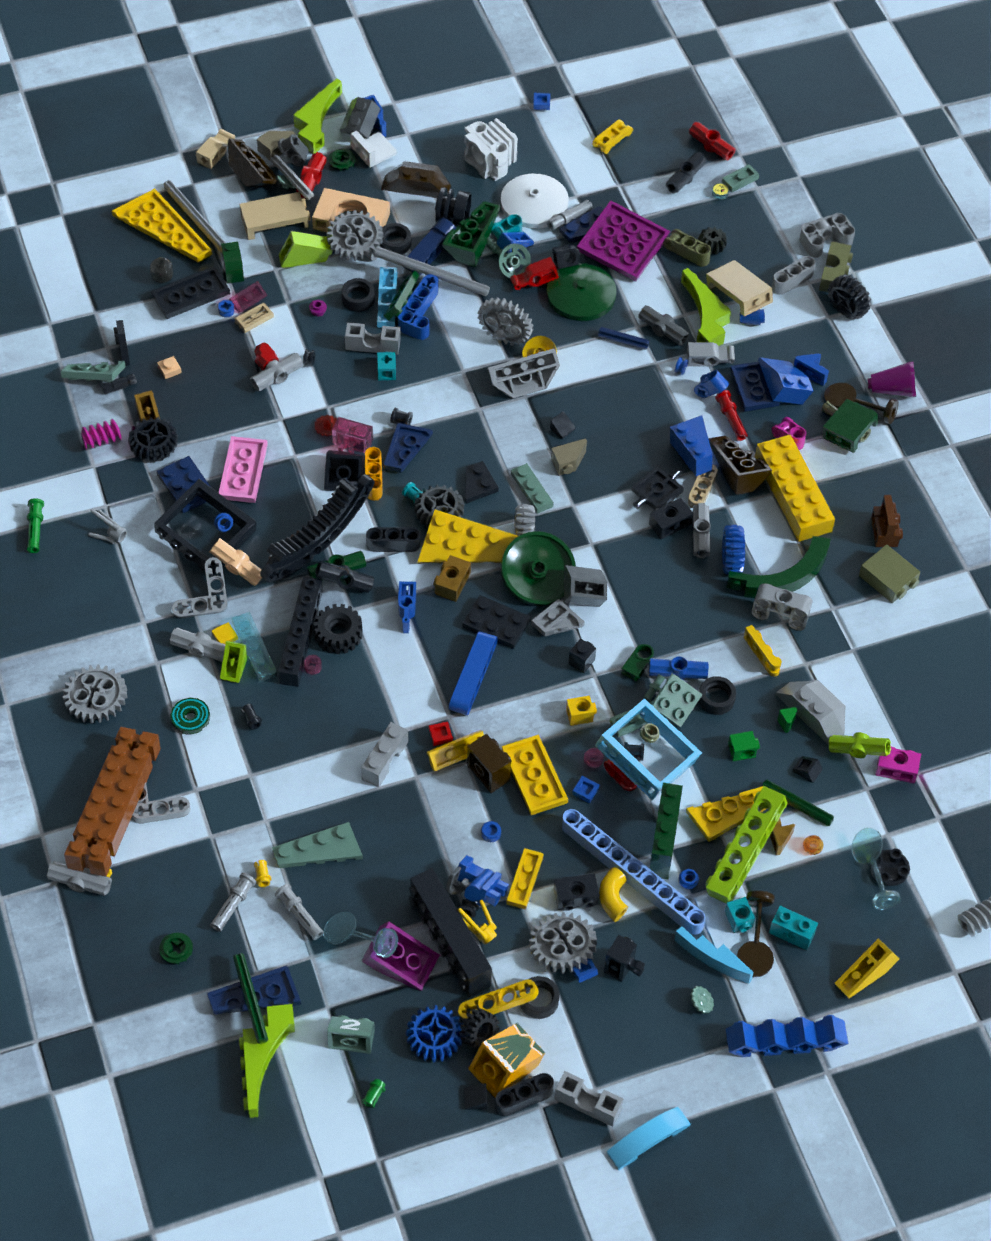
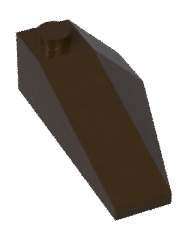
M728 437L708 438L717 462L729 486L736 494L753 492L772 473V469L763 459L754 458L752 452L749 450L743 451L739 448V444Z

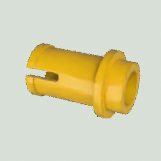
M258 860L259 866L257 861L254 863L256 884L259 887H267L272 880L268 873L267 862L265 860Z

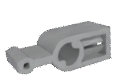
M688 342V366H716L719 363H735L734 346H718L716 343Z

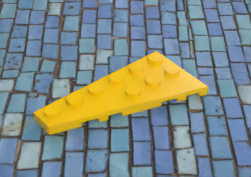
M155 188L112 210V216L196 262H200L212 255L210 247Z

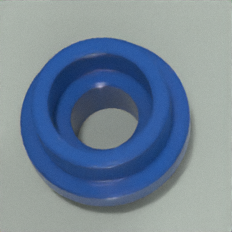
M220 513L215 517L214 525L217 530L226 532L231 529L233 519L227 513ZM226 519V523L221 525L220 521Z
M686 869L679 874L678 881L683 888L693 889L698 885L699 876L694 870ZM690 878L692 881L688 882L685 879Z

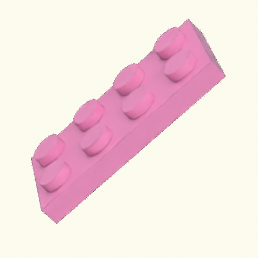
M231 436L219 489L220 495L232 501L256 502L268 446L267 440Z

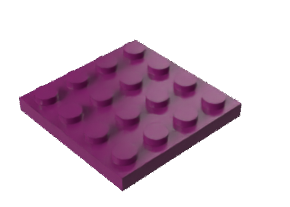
M610 201L578 244L577 249L580 253L637 281L663 245L664 239L669 236L670 231Z

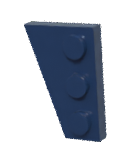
M397 423L384 462V469L402 473L433 435V430Z

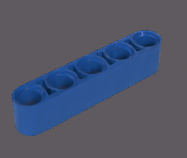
M478 632L451 697L449 710L469 715L498 641L497 636Z

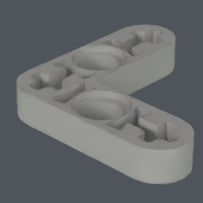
M209 558L205 563L209 596L175 601L172 605V612L175 617L188 618L221 613L226 610L228 603L223 568L218 558ZM211 562L219 565V567H216V574H221V576H213L212 569L208 568V566H211ZM214 580L221 582L222 586L219 590L211 588V583ZM223 592L224 595H220V601L224 602V604L221 605V608H217V605H213V603H216V595L212 597L211 594ZM196 602H203L205 609L203 611H196L194 608ZM188 603H191L193 613H189V609H185L182 614H179V611H175V609L180 604L184 608L189 607Z
M145 783L142 792L144 797L138 801L132 818L136 823L143 824L185 817L190 813V802L185 797L149 802L147 784ZM180 804H183V810H179ZM170 805H172L173 812L170 811ZM158 807H165L167 809L163 814L155 812ZM139 811H143V816H139Z

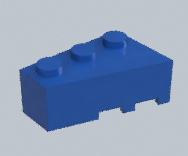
M701 415L671 426L670 443L695 476L712 471L713 454L703 416Z

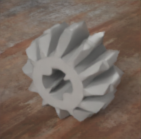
M528 504L517 505L514 517L515 533L522 535L534 531V506Z

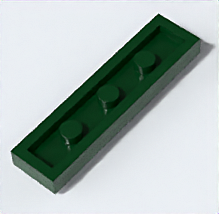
M415 270L404 279L385 312L384 317L388 321L392 317L397 318L403 311L401 308L406 305L407 299L413 293L412 290L418 284L419 274Z

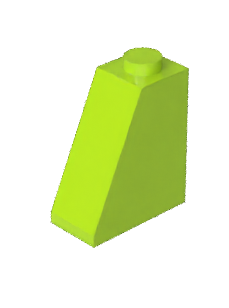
M291 231L279 253L281 267L287 268L326 262L333 250L328 245L327 237Z

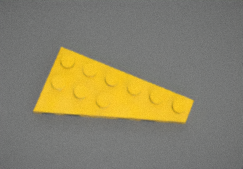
M435 509L417 563H443L444 561L447 562L450 555L471 563H501L504 551L518 536Z

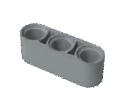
M810 256L802 257L776 272L773 277L772 291L775 294L782 295L812 278L816 263L814 258Z

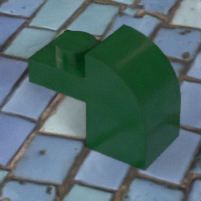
M238 241L222 243L221 249L227 284L244 281L243 264Z

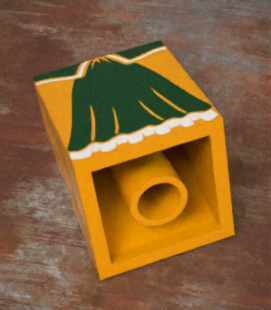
M516 1023L482 1042L468 1069L481 1083H486V1089L496 1098L498 1092L517 1084L538 1067L545 1052Z

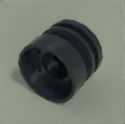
M442 187L436 200L435 221L437 222L440 218L450 221L453 218V224L458 227L460 222L466 220L470 215L471 192L459 191L455 198L454 189H450L448 192L447 188Z

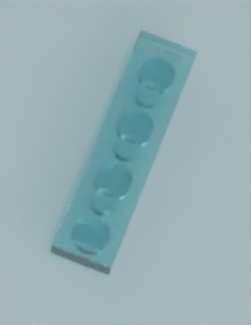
M247 612L233 617L232 623L241 643L246 645L247 656L258 681L261 682L276 677L277 671L251 613Z

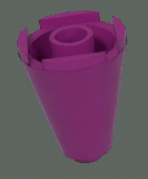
M907 362L871 374V378H867L868 389H872L873 393L916 397L914 362Z

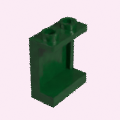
M846 399L823 426V439L854 453L858 449L859 439L871 425L875 427L878 424V413L859 405L857 402Z

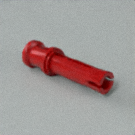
M724 390L717 394L715 399L721 406L722 414L727 416L737 440H745L748 434L736 412L737 406L732 402L730 392Z

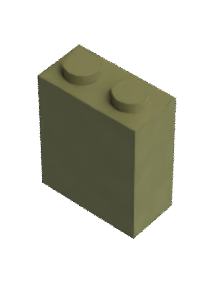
M885 545L861 565L859 576L887 600L894 603L897 599L901 600L910 588L914 589L918 585L920 571L890 546Z

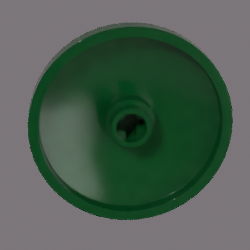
M589 264L560 268L557 270L559 278L547 284V300L556 313L570 320L591 321L598 319L612 309L616 300V285L612 277L603 269Z
M532 531L516 537L508 545L501 559L500 570L506 588L515 598L529 605L546 606L564 597V566H576L571 550L561 539L547 532Z

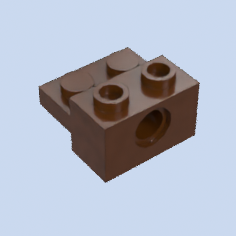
M884 495L881 506H874L871 515L875 547H884L885 545L898 547L900 539L903 538V530L899 528L900 513H897L896 504L892 502V496Z

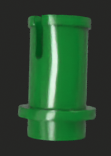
M374 1079V1081L370 1082V1088L362 1100V1103L369 1108L375 1107L381 1093L386 1090L384 1088L386 1084L379 1079Z

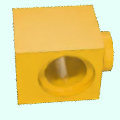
M590 695L567 699L566 712L570 726L593 722L597 709L595 702H591Z

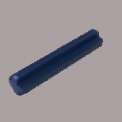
M600 327L598 331V337L644 350L649 346V340L604 327Z

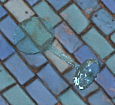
M865 828L855 835L851 846L852 854L858 862L864 864L871 863L880 889V893L876 894L872 899L873 908L877 910L889 909L896 906L901 901L898 892L885 890L875 861L882 852V836L873 828Z
M341 912L334 915L324 927L323 936L330 944L337 945L345 942L351 935L373 941L375 953L383 958L391 956L397 948L398 936L393 929L383 928L375 936L355 931L357 920L350 912Z

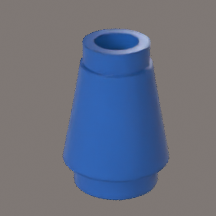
M758 309L747 316H743L740 313V323L755 325L765 323L764 309Z

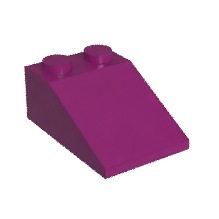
M387 922L379 927L361 961L377 972L421 991L440 954L391 922Z

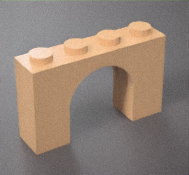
M324 188L312 217L313 229L328 232V227L331 226L330 222L335 220V216L337 217L340 213L354 210L359 213L362 210L363 215L370 213V218L375 216V221H380V226L383 228L390 215V202Z

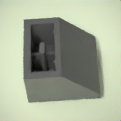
M564 566L565 603L600 607L607 601V580L602 570Z

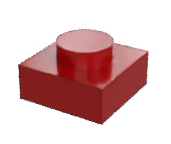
M448 721L429 725L433 746L453 741Z

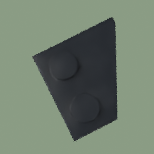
M117 320V327H113L116 345H120L122 361H125V366L130 365L124 323L123 320Z
M483 461L466 467V504L499 492L498 485Z

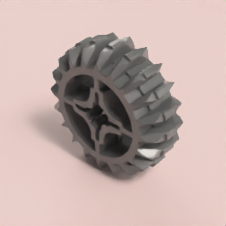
M438 484L435 488L429 486L428 490L423 488L424 493H419L420 498H417L415 501L414 512L416 518L420 520L421 525L425 524L427 528H429L435 509L458 517L464 514L462 495H459L458 490L453 491L452 486L446 488L445 484L443 487H439Z

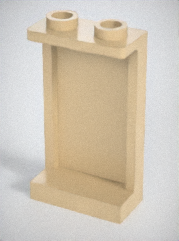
M300 192L241 203L240 214L248 240L255 239L254 232L301 222H303L305 228H308V221H311L309 210H305L307 208L305 198H301Z
M735 260L706 274L708 288L711 289L716 286L740 305V313L743 316H747L773 302L772 288Z

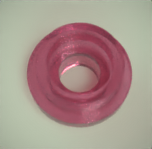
M591 748L584 754V762L589 767H599L603 763V753L597 748Z

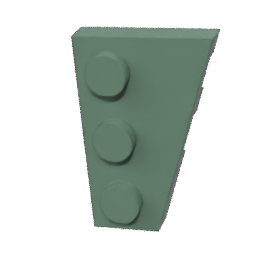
M118 361L117 365H108V362H101V364L92 366L91 363L67 364L61 370V376L69 380L85 379L86 381L102 380L103 382H111L125 368V361Z

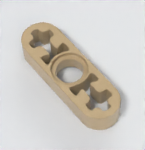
M712 464V471L708 478L706 473L697 476L688 498V504L691 508L698 503L706 502L717 477V467ZM704 483L708 487L705 489H701L698 487V485ZM697 494H699L700 499H698V501H694L697 498Z

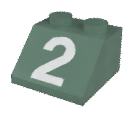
M344 1015L332 1016L327 1028L329 1049L371 1054L375 1032L374 1021H370L367 1018L350 1019Z

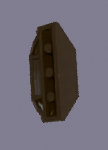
M228 139L229 166L245 186L262 187L276 183L277 176L252 148L246 146L245 142L241 139Z
M404 161L385 175L381 190L437 198L441 188H447L449 192L451 184L436 165Z

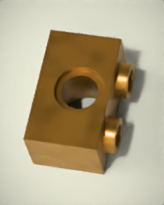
M450 555L447 562H443L440 575H437L434 579L435 595L456 602L471 574V562Z

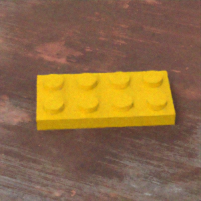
M539 734L502 746L503 753L506 752L511 758V773L530 815L568 803V797Z

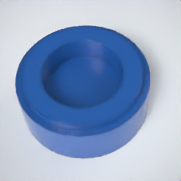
M494 821L484 823L481 827L482 838L487 842L499 840L501 837L500 825Z

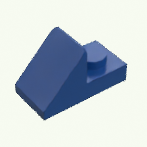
M821 354L796 356L794 366L809 379L824 386L827 382L829 370L819 365Z

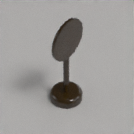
M834 383L824 393L825 401H829L836 408H839L846 399H849L858 404L884 411L883 420L887 424H891L894 421L898 411L899 402L895 399L889 400L886 407L856 399V390L848 383Z
M750 891L746 893L747 901L750 905L757 906L754 941H749L740 947L737 957L753 971L752 977H761L772 969L774 962L770 947L763 942H759L762 907L771 906L775 901V896L765 891Z

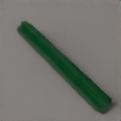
M243 953L235 954L233 959L257 1043H266L268 1036Z

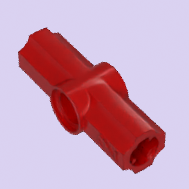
M697 121L689 129V134L703 143L706 151L715 152L725 160H730L736 149L721 139L718 131L709 130Z
M320 152L312 154L308 165L303 167L301 173L302 182L311 191L314 190L316 184L320 183L322 170L326 163V157Z

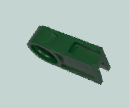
M647 644L638 645L621 668V674L637 682L650 664V658L653 659V648ZM640 651H647L650 653L651 656L648 658H641L638 656L637 653Z

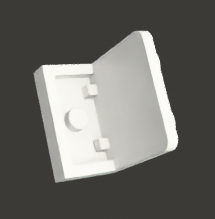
M358 131L351 133V147L370 168L397 154V150L379 132L369 136V139H364Z

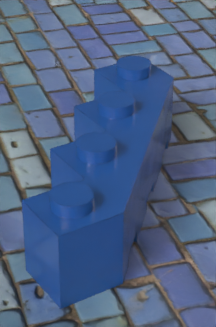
M826 1015L817 1022L807 1020L805 1017H797L787 1024L780 1023L775 1019H767L758 1026L750 1025L745 1021H738L733 1026L726 1028L729 1053L740 1057H751V1053L763 1052L764 1056L781 1055V1051L793 1050V1054L811 1053L813 1048H823V1052H827L849 1044L845 1020L834 1015Z

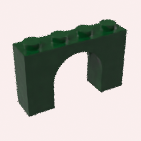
M663 782L649 869L660 878L668 880L683 785Z

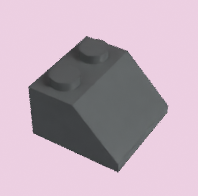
M361 97L353 99L340 131L347 134L358 131L363 138L369 139L380 107L369 99Z

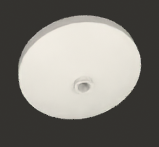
M525 174L512 179L505 185L501 193V209L506 217L513 214L519 215L522 218V227L532 229L548 227L547 221L557 217L559 213L567 211L568 194L564 186L552 177L542 174Z

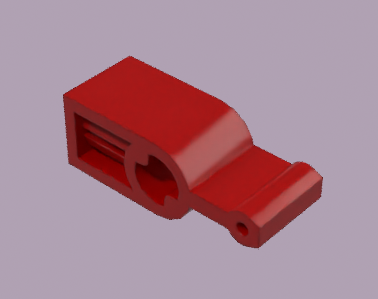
M548 257L528 265L524 273L512 275L510 278L515 290H520L521 287L529 284L533 287L540 286L558 279L559 276L552 258Z

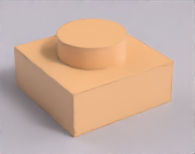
M174 356L157 362L158 368L165 379L182 373L181 367Z

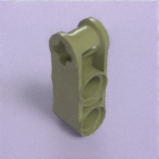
M674 229L671 235L664 239L663 245L667 250L682 256L698 266H707L709 264L711 248L708 244L683 233L679 229Z

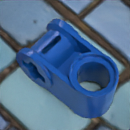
M713 370L701 376L700 383L695 386L694 392L701 398H707L708 396L723 392L728 387L729 382L718 370Z

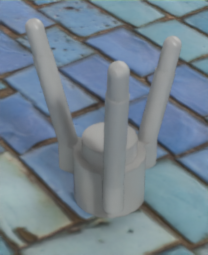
M94 509L90 510L110 527L107 531L109 537L94 533H88V536L109 541L112 544H115L116 541L121 543L127 535L126 529L118 525L100 509L98 512Z

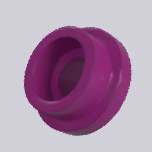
M314 300L310 303L309 310L314 316L319 317L324 315L327 305L322 300Z

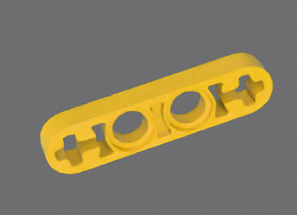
M523 980L461 1003L458 1013L462 1020L463 1018L467 1019L466 1013L468 1008L477 1010L476 1005H478L479 1008L484 1009V1003L492 1000L494 1001L493 1006L490 1009L484 1010L494 1015L534 1000L538 996L539 991L532 980ZM527 987L531 988L529 994H526ZM512 993L514 995L511 1001H503L505 994Z

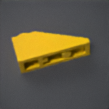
M877 939L835 984L848 998H851L883 976L899 958L880 939Z

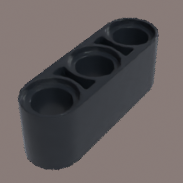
M373 527L366 531V546L372 552H415L421 545L420 531L413 527Z
M541 1073L501 1090L495 1098L496 1112L501 1116H509L548 1099L553 1094V1077L548 1073ZM544 1083L547 1084L549 1087L546 1089H542L539 1087V1085ZM527 1092L530 1096L521 1097L519 1094ZM505 1100L508 1101L510 1104L508 1106H503L500 1104V1102Z

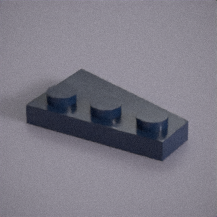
M599 206L560 227L559 233L569 243L582 240L604 209Z

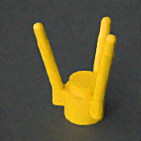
M480 900L479 902L488 925L483 923L478 927L461 908L458 909V912L466 919L464 922L468 929L485 945L497 936L494 931L497 927L493 923L484 901Z

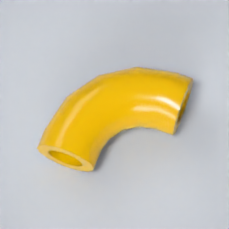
M612 867L600 883L599 889L602 908L614 922L621 919L628 910V906L621 900L619 895L620 889L627 882V879L623 872L616 867Z

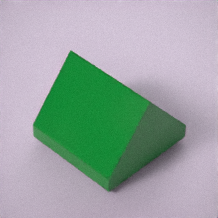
M795 707L779 711L777 720L785 733L790 731L796 718L797 708Z

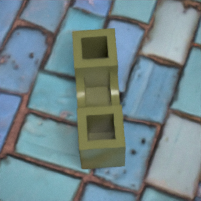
M831 241L826 265L831 267H824L819 291L828 292L829 285L836 277L843 276L844 274L848 275L850 266L847 263H851L853 253H850L851 245Z

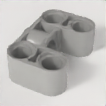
M835 213L809 223H804L801 227L799 241L811 257L816 258L822 255L825 240L834 238L837 243L852 245L855 229L844 214Z
M761 584L754 600L752 615L761 620L767 619L770 611L789 616V626L800 631L806 627L813 601L807 595L794 593L769 584Z

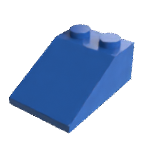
M761 357L758 359L772 400L803 405L813 392L809 378L789 361Z

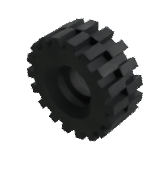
M332 604L333 608L326 606L325 611L321 609L319 616L316 615L315 639L318 646L321 645V649L324 651L328 648V653L332 654L333 651H336V654H340V651H344L345 654L348 653L349 648L354 650L355 644H360V639L363 636L362 618L360 615L358 616L356 610H352L351 606L345 608V604H341L340 607H337V604ZM336 626H342L346 628V631L341 634H335L331 632V629Z

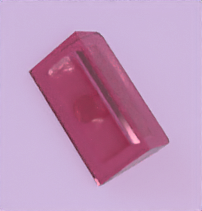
M257 281L229 300L233 302L234 309L241 313L268 295Z

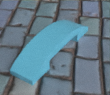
M679 1107L673 1108L629 1133L607 1151V1154L618 1170H621L637 1160L638 1155L670 1135L672 1137L691 1124Z

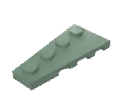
M349 822L272 847V852L279 868L305 866L306 863L315 862L316 864H324L325 861L337 860V862H343L345 859H363Z

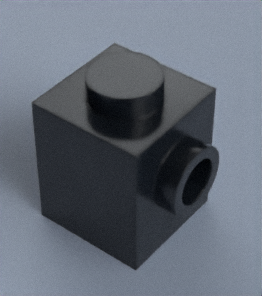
M580 638L569 651L568 664L585 673L595 661L596 647L592 643Z

